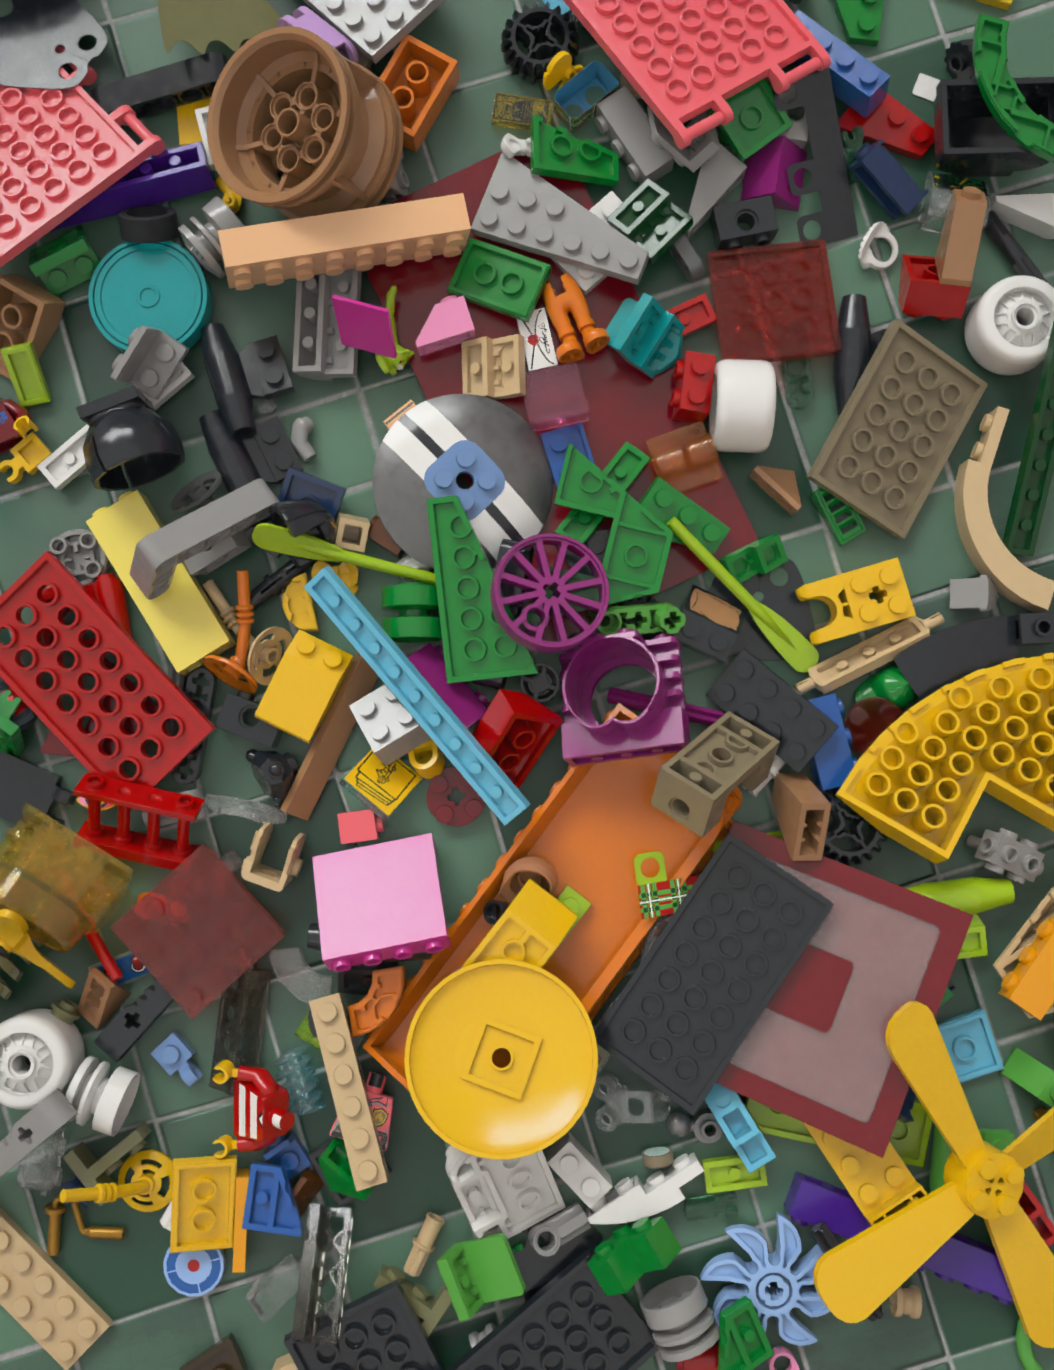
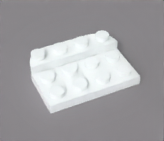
M449 1146L446 1150L447 1159L445 1167L447 1175L472 1229L479 1239L482 1236L503 1233L509 1239L566 1208L542 1150L528 1156L505 1160L477 1157L453 1146Z

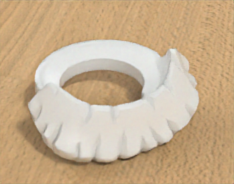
M882 221L874 223L869 228L860 244L858 259L863 269L871 267L875 270H883L890 267L897 258V241L889 233L890 229L887 224ZM873 238H883L890 243L892 255L888 261L881 262L873 256L870 249V243Z

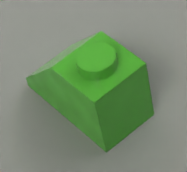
M1014 1046L1003 1063L1004 1069L999 1070V1072L1050 1107H1053L1054 1071Z

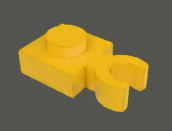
M31 432L26 436V439L21 440L9 450L14 455L12 460H4L0 463V472L2 473L13 468V474L6 479L13 485L21 481L25 470L29 474L34 475L39 470L37 466L52 454L34 432Z

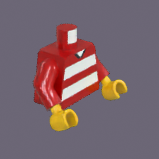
M223 1060L214 1067V1069L224 1072L218 1073L213 1077V1081L217 1084H224L230 1077H235L233 1135L237 1136V1140H234L229 1135H223L216 1139L213 1144L221 1143L225 1150L216 1152L214 1157L223 1158L236 1149L238 1153L262 1150L275 1143L277 1137L285 1135L291 1129L295 1117L293 1113L288 1111V1091L274 1080L267 1069L243 1065L235 1068L234 1064L229 1060Z

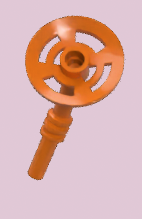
M236 570L238 605L235 606V609L238 610L236 616L239 618L236 619V623L239 624L235 656L227 659L216 655H206L203 663L213 675L226 684L247 693H255L258 685L251 674L245 669L247 667L245 662L247 661L251 623L254 622V618H251V616H254V612L251 611L254 609V605L250 604L249 570ZM239 678L247 679L248 682L241 681Z

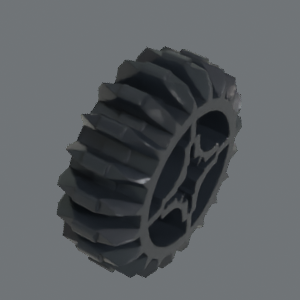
M535 1L531 9L524 4L522 13L514 10L512 19H507L505 29L501 33V52L504 54L506 65H510L512 74L519 72L521 81L527 76L530 77L532 85L536 82V79H541L543 83V76L547 72L549 62L560 51H567L572 56V65L574 66L575 57L579 54L578 44L580 37L576 32L577 26L575 22H570L569 12L561 15L560 6L558 5L552 10L548 1L544 7H539V4ZM553 31L560 36L563 46L558 44L557 40L552 37ZM518 41L522 42L523 47L528 49L527 56L518 48Z
M840 787L833 788L834 796L828 790H824L822 794L831 803V814L833 815L834 823L827 830L823 856L828 857L831 854L830 859L838 862L841 859L842 863L850 866L851 859L856 865H861V855L869 861L872 860L873 855L870 849L876 852L882 851V848L876 843L878 840L886 842L887 837L880 835L881 832L869 823V831L863 841L864 836L861 828L866 820L856 812L849 814L845 808H841L839 802L842 800L836 796ZM844 817L846 820L854 819L849 825L850 831L842 829L846 825ZM846 836L856 847L849 850H841L834 846L831 841Z

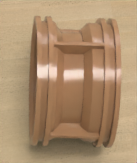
M281 26L255 35L244 43L225 65L216 82L209 104L207 139L213 164L221 179L232 191L261 206L277 208L288 218L296 219L377 206L391 187L399 168L403 149V122L393 93L378 76L360 64L342 56L336 48L313 32L300 27ZM284 172L280 180L277 173Z

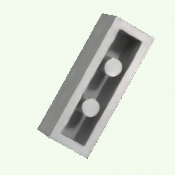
M627 85L597 103L596 116L594 118L595 124L600 133H606L610 139L613 152L617 153L619 158H623L627 164V171L634 182L638 181L641 185L648 178L655 182L673 170L675 160L667 149L658 148L652 141L648 116Z

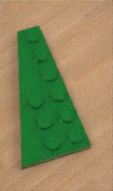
M453 495L426 499L447 683L540 673L530 650L511 639L500 627L494 616L490 602V584L494 572L459 496ZM500 587L501 597L504 598L505 596H504L503 591H502V589H501V587ZM505 606L504 609L507 615L514 622L515 618L510 607Z

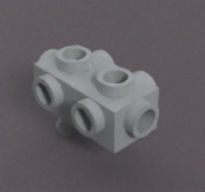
M1000 828L999 832L985 829L982 838L970 835L967 839V846L977 849L974 857L986 862L984 868L1003 875L1005 871L1007 872L1005 878L1022 885L1025 880L1034 883L1035 878L1041 875L1044 870L1042 860L1045 854L1037 851L1039 845L1021 838L1020 842L1016 841L1018 834L1003 828Z

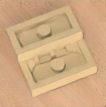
M514 334L496 339L485 336L461 342L463 394L479 395L492 400L526 396L524 336Z

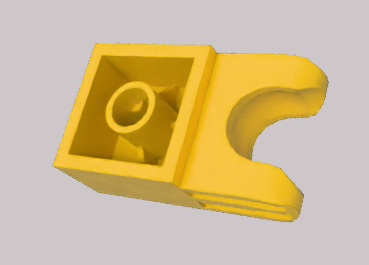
M898 557L805 584L795 590L796 596L800 601L820 600L827 604L830 609L831 617L828 624L811 632L809 636L811 645H819L916 615ZM872 592L876 593L878 600H871L869 594Z

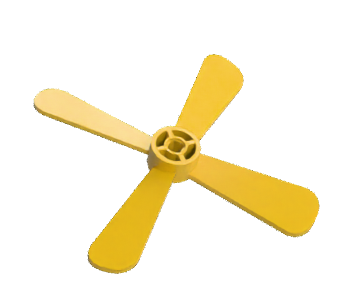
M908 1001L894 1013L888 1022L885 1032L888 1053L952 1150L944 1166L943 1179L945 1185L823 1253L817 1260L813 1271L814 1285L817 1293L836 1318L846 1323L863 1321L976 1214L985 1221L1025 1334L1039 1346L1054 1348V1255L1018 1203L1023 1193L1024 1169L1054 1151V1106L1003 1151L983 1141L933 1013L928 1006L918 1001Z

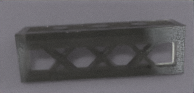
M225 965L209 1087L228 1095H234L235 1077H230L224 1084H217L213 1081V1077L216 1074L222 1073L221 1070H216L214 1067L223 1060L231 1061L235 1068H239L240 1065L259 1067L271 970L264 968L245 969L236 965ZM235 974H236V975H239V977H238V985H237V989H236V990H235V987H234V977H235ZM231 1006L234 1010L233 1020L230 1017ZM227 1037L229 1038V1041H230L229 1051L227 1050V1047H226V1039H227Z
M309 1203L291 1340L304 1344L339 1345L354 1209L328 1208L320 1203ZM330 1216H344L343 1229L334 1237L329 1231ZM335 1246L340 1252L339 1262L330 1270L325 1263L326 1254ZM331 1279L336 1286L335 1296L326 1304L321 1297L322 1287ZM327 1313L332 1320L331 1336H316L318 1321Z

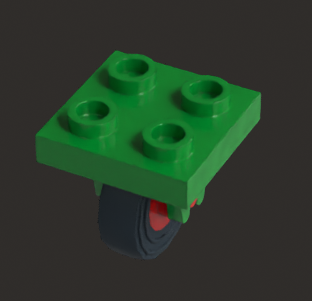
M1 680L0 752L4 754L10 752L18 757L25 749L21 731L34 724L38 716L4 680Z

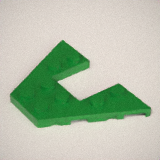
M568 444L554 505L613 519L602 563L609 584L608 605L659 593L674 532L661 523L650 511L639 504L613 479L609 478L572 444ZM549 566L550 573H551L552 570H553V567H552V566ZM561 569L559 578L567 573L568 570ZM576 573L565 584L594 579L595 577ZM595 587L571 593L599 602L598 588ZM548 589L545 597L550 599L553 592ZM570 605L576 612L588 610L579 606ZM527 613L526 620L529 624L541 621L537 614Z

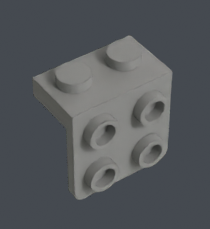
M647 106L652 141L658 148L667 149L679 166H686L694 173L706 161H710L716 155L718 149H720L716 127L693 139L688 147L682 150L679 149L671 133L650 107ZM707 110L699 114L685 128L687 129L711 115L710 112Z

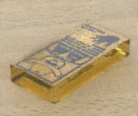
M496 92L491 123L492 125L530 130V120L533 114L543 117L542 122L550 125L554 101Z

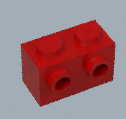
M687 350L681 360L676 361L673 375L677 379L676 389H673L670 400V407H673L672 420L701 424L709 415L716 355Z

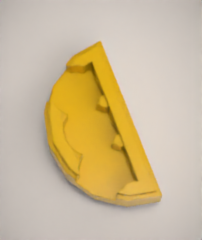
M303 573L294 577L287 586L282 596V608L287 619L297 628L308 632L320 631L313 599L304 588L309 582L307 573Z

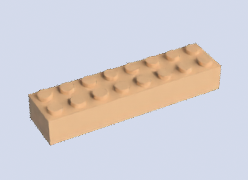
M460 193L218 230V237L229 289L248 290L256 284L266 283V285L274 286L283 283L284 280L296 278L298 281L312 279L314 275L324 273L328 276H336L342 274L344 270L355 268L357 271H367L372 269L374 265L380 264L392 267L402 264L405 260L415 259L416 262H424L430 260L432 256L443 254L445 257H454L465 250L471 226L464 194Z

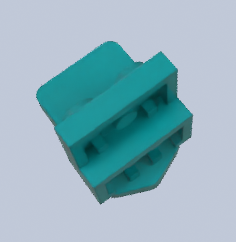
M643 293L638 302L631 298L623 301L606 328L610 337L607 346L618 352L631 366L653 379L656 374L664 372L675 365L677 360H680L683 341L682 332L685 326L674 314L664 310L654 297Z

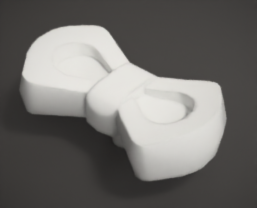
M507 133L502 139L501 150L508 158H512L515 155H527L531 158V138L526 140L518 139L512 134Z

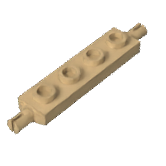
M940 612L924 620L916 616L910 617L809 668V678L794 684L795 690L802 695L816 688L822 691L823 694H826L892 661L893 658L910 646L931 636L930 630L944 624V618Z

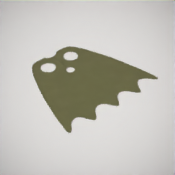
M158 0L161 34L164 49L167 53L179 41L189 43L201 54L205 53L207 45L211 41H220L236 52L243 40L251 39L263 31L276 28L277 21L281 18L267 0Z

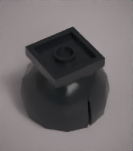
M135 385L76 407L80 419L89 425L83 445V453L88 476L96 489L104 491L129 489L121 464H123L131 487L135 488L154 482L174 472L185 462L182 440L169 420L155 412L152 402Z

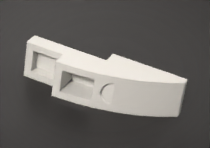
M695 1152L690 1155L686 1153L680 1155L673 1161L672 1167L664 1172L660 1170L648 1177L647 1183L644 1185L637 1175L631 1179L626 1177L620 1180L614 1186L615 1190L603 1196L591 1209L589 1207L586 1208L588 1221L590 1224L603 1225L636 1221L643 1217L658 1214L683 1201L685 1196L681 1186L704 1172Z

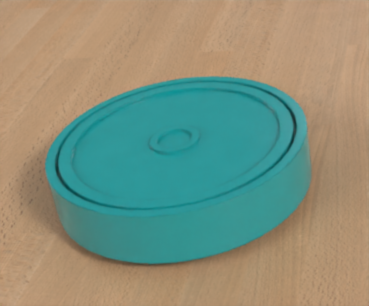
M126 241L107 253L97 265L89 285L88 300L92 318L104 337L123 353H125L130 345L128 338L132 331L137 327L140 328L142 325L160 328L190 349L200 340L201 329L209 324L211 319L213 296L205 273L189 252L171 241L149 244Z

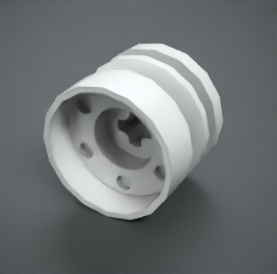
M88 1056L79 1066L66 1092L65 1097L78 1112L69 1121L72 1122L76 1118V1123L83 1126L94 1114L92 1129L114 1137L125 1122L133 1105L140 1083V1074L119 1066L109 1078L110 1063L103 1061L99 1064V1060L96 1057Z

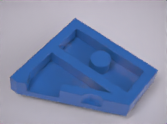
M262 1162L251 1163L242 1229L295 1237L304 1235V1227L285 1166Z

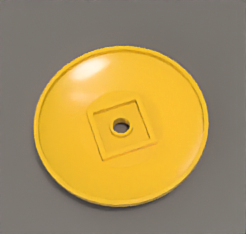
M509 959L486 960L473 963L450 974L436 985L423 1000L416 1011L407 1035L404 1059L405 1075L409 1092L418 1112L426 1124L445 1142L467 1154L481 1158L503 1160L520 1158L541 1151L555 1143L574 1126L589 1102L596 1081L598 1068L597 1042L592 1023L584 1006L574 992L559 978L538 966L523 961ZM498 1049H505L511 1055L510 1063L504 1068L495 1066L492 1061V1056Z

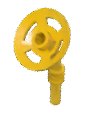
M147 1149L139 1151L130 1156L122 1165L118 1175V1185L111 1182L98 1183L95 1187L63 1189L60 1192L61 1203L94 1201L100 1204L112 1203L117 1198H123L135 1210L141 1212L158 1211L172 1200L173 1160L157 1150ZM141 1160H154L159 1162L162 1166L159 1168L154 1164H142ZM131 1167L135 1173L131 1183L125 1184L126 1174ZM169 1176L170 1185L164 1197L158 1192L162 1187V1178ZM135 1197L137 1200L143 1201V1202L152 1201L153 1204H150V1205L141 1204V1203L136 1202V1201L133 1200L132 1198Z

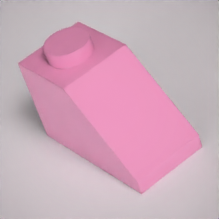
M455 295L447 296L440 303L434 305L415 341L419 356L460 344L462 341L476 339L475 329L464 295L460 297Z

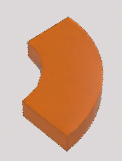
M405 965L372 971V985L368 994L361 1001L348 1006L353 1037L373 1031L383 1024L395 1011L404 991Z

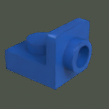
M294 1130L286 1136L277 1137L276 1142L270 1145L263 1154L266 1161L271 1158L274 1164L285 1166L289 1179L312 1164L307 1157L309 1153Z

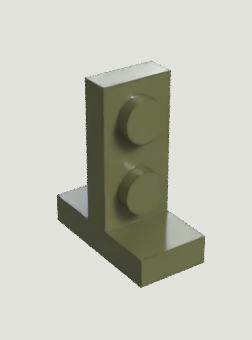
M143 1122L98 1160L83 1141L67 1153L63 1159L86 1188L95 1187L98 1183H111L114 1181L109 1175L123 1164L120 1158L127 1152L133 1156L147 1144L144 1138L152 1130L146 1122Z
M382 1264L376 1273L373 1286L379 1289L398 1279L429 1337L451 1303L445 1282H443L433 1298L425 1286L419 1283L414 1285L405 1279L404 1273L394 1266L389 1268Z

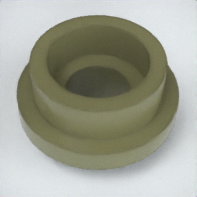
M62 998L61 1001L55 1000L51 1004V1014L64 1023L72 1025L74 1020H78L81 1016V1013L77 1011L79 1006L69 999Z

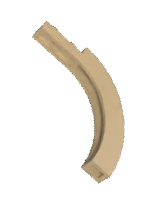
M998 406L989 414L986 413L979 427V431H982L980 441H977L973 446L970 455L971 459L959 465L954 491L956 524L961 542L971 562L981 575H988L992 579L997 592L1024 609L1034 613H1041L1049 609L1054 593V581L1028 569L1010 553L998 536L989 511V475L1010 411Z

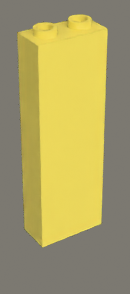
M138 490L125 492L118 498V502L109 507H102L92 514L93 517L86 521L87 525L177 673L187 676L204 665L203 659L206 655L219 656L236 645V642L195 576L190 575L184 561L177 564L170 587L163 594L151 600L145 597L131 578L129 573L137 543L148 534L164 527L144 494Z

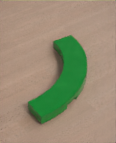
M980 13L976 19L972 52L976 81L989 111L1009 136L1033 154L1054 163V123L1041 114H1035L1025 103L1026 99L1020 92L1014 78L1010 77L1008 71L1007 32L1010 21Z

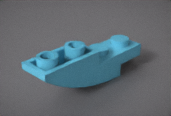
M715 1083L705 1101L732 1147L737 1151L749 1173L776 1158V1155L742 1101L739 1093Z

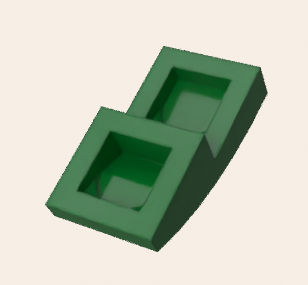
M773 534L745 545L720 558L719 561L741 584L758 573H769L787 562L788 558L779 534Z

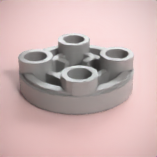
M72 529L58 537H54L50 541L49 551L61 561L83 586L97 581L98 575L107 574L110 561L92 532L84 529Z

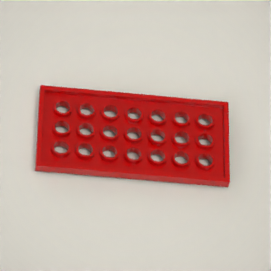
M46 551L0 596V633L4 628H8L12 633V640L9 644L5 645L0 640V677L91 774L155 788L216 729L215 725L52 552ZM47 586L52 587L55 593L54 599L50 603L45 602L42 598V591ZM25 607H29L33 612V619L29 624L24 623L21 619V612ZM67 608H71L75 612V621L71 625H67L63 621V612ZM46 629L51 630L54 634V641L50 646H46L41 638L42 633ZM88 630L93 631L96 635V642L92 647L86 646L83 641V636ZM25 650L30 651L33 656V661L28 667L24 666L20 659L22 652ZM66 651H70L75 657L74 665L71 668L65 667L62 662V656ZM108 652H112L117 658V664L113 669H108L104 664V657ZM45 672H49L54 680L52 687L46 689L41 683V677ZM87 673L92 674L96 680L92 690L86 689L83 685V677ZM129 674L134 675L138 680V686L134 691H129L124 684L125 678ZM65 694L71 695L74 699V707L70 711L65 710L62 706L61 701ZM108 695L113 696L116 700V708L113 712H108L103 706V701ZM150 696L155 697L159 703V708L154 714L148 712L145 707V702ZM86 716H90L95 722V728L91 733L86 732L82 727V721ZM128 717L133 718L137 723V730L134 734H129L124 729V722ZM171 718L175 719L180 726V730L175 736L170 735L166 730V723ZM107 738L112 739L116 745V750L112 755H108L103 750V742ZM149 739L154 740L158 745V752L155 756H149L145 752V743ZM127 760L134 762L137 771L133 777H129L124 773L123 766Z

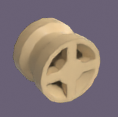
M910 1285L908 1288L900 1286L889 1296L891 1315L893 1317H901L905 1314L909 1315L912 1319H919L922 1313L920 1288L915 1285Z

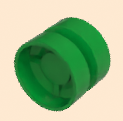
M404 582L381 588V608L391 612H398V616L382 620V629L393 642L423 643L442 641L440 618L429 616V612L439 611L435 585H428V583Z

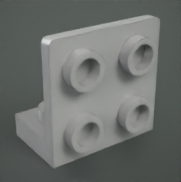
M142 325L140 328H135L128 338L130 345L124 354H119L112 364L114 371L110 377L115 381L130 382L152 398L159 400L190 349L160 328Z

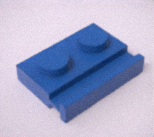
M582 422L540 434L556 489H558L568 444H572L580 453L595 464Z

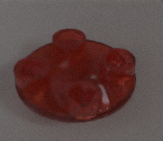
M870 697L857 702L848 711L844 722V728H848L851 733L853 748L859 753H865L877 737L903 715V712L895 703L881 697Z

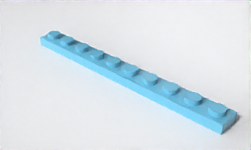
M326 566L304 586L305 590L504 825H507L530 805L529 801L330 566Z

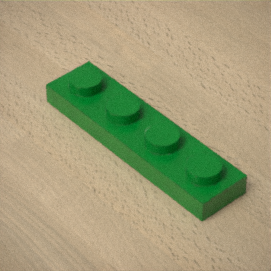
M626 441L602 472L627 492L650 463L651 458ZM572 509L554 531V534L571 537L585 545L606 517Z

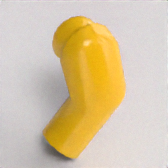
M219 176L215 183L224 194L222 201L235 214L241 208L243 197L232 191Z

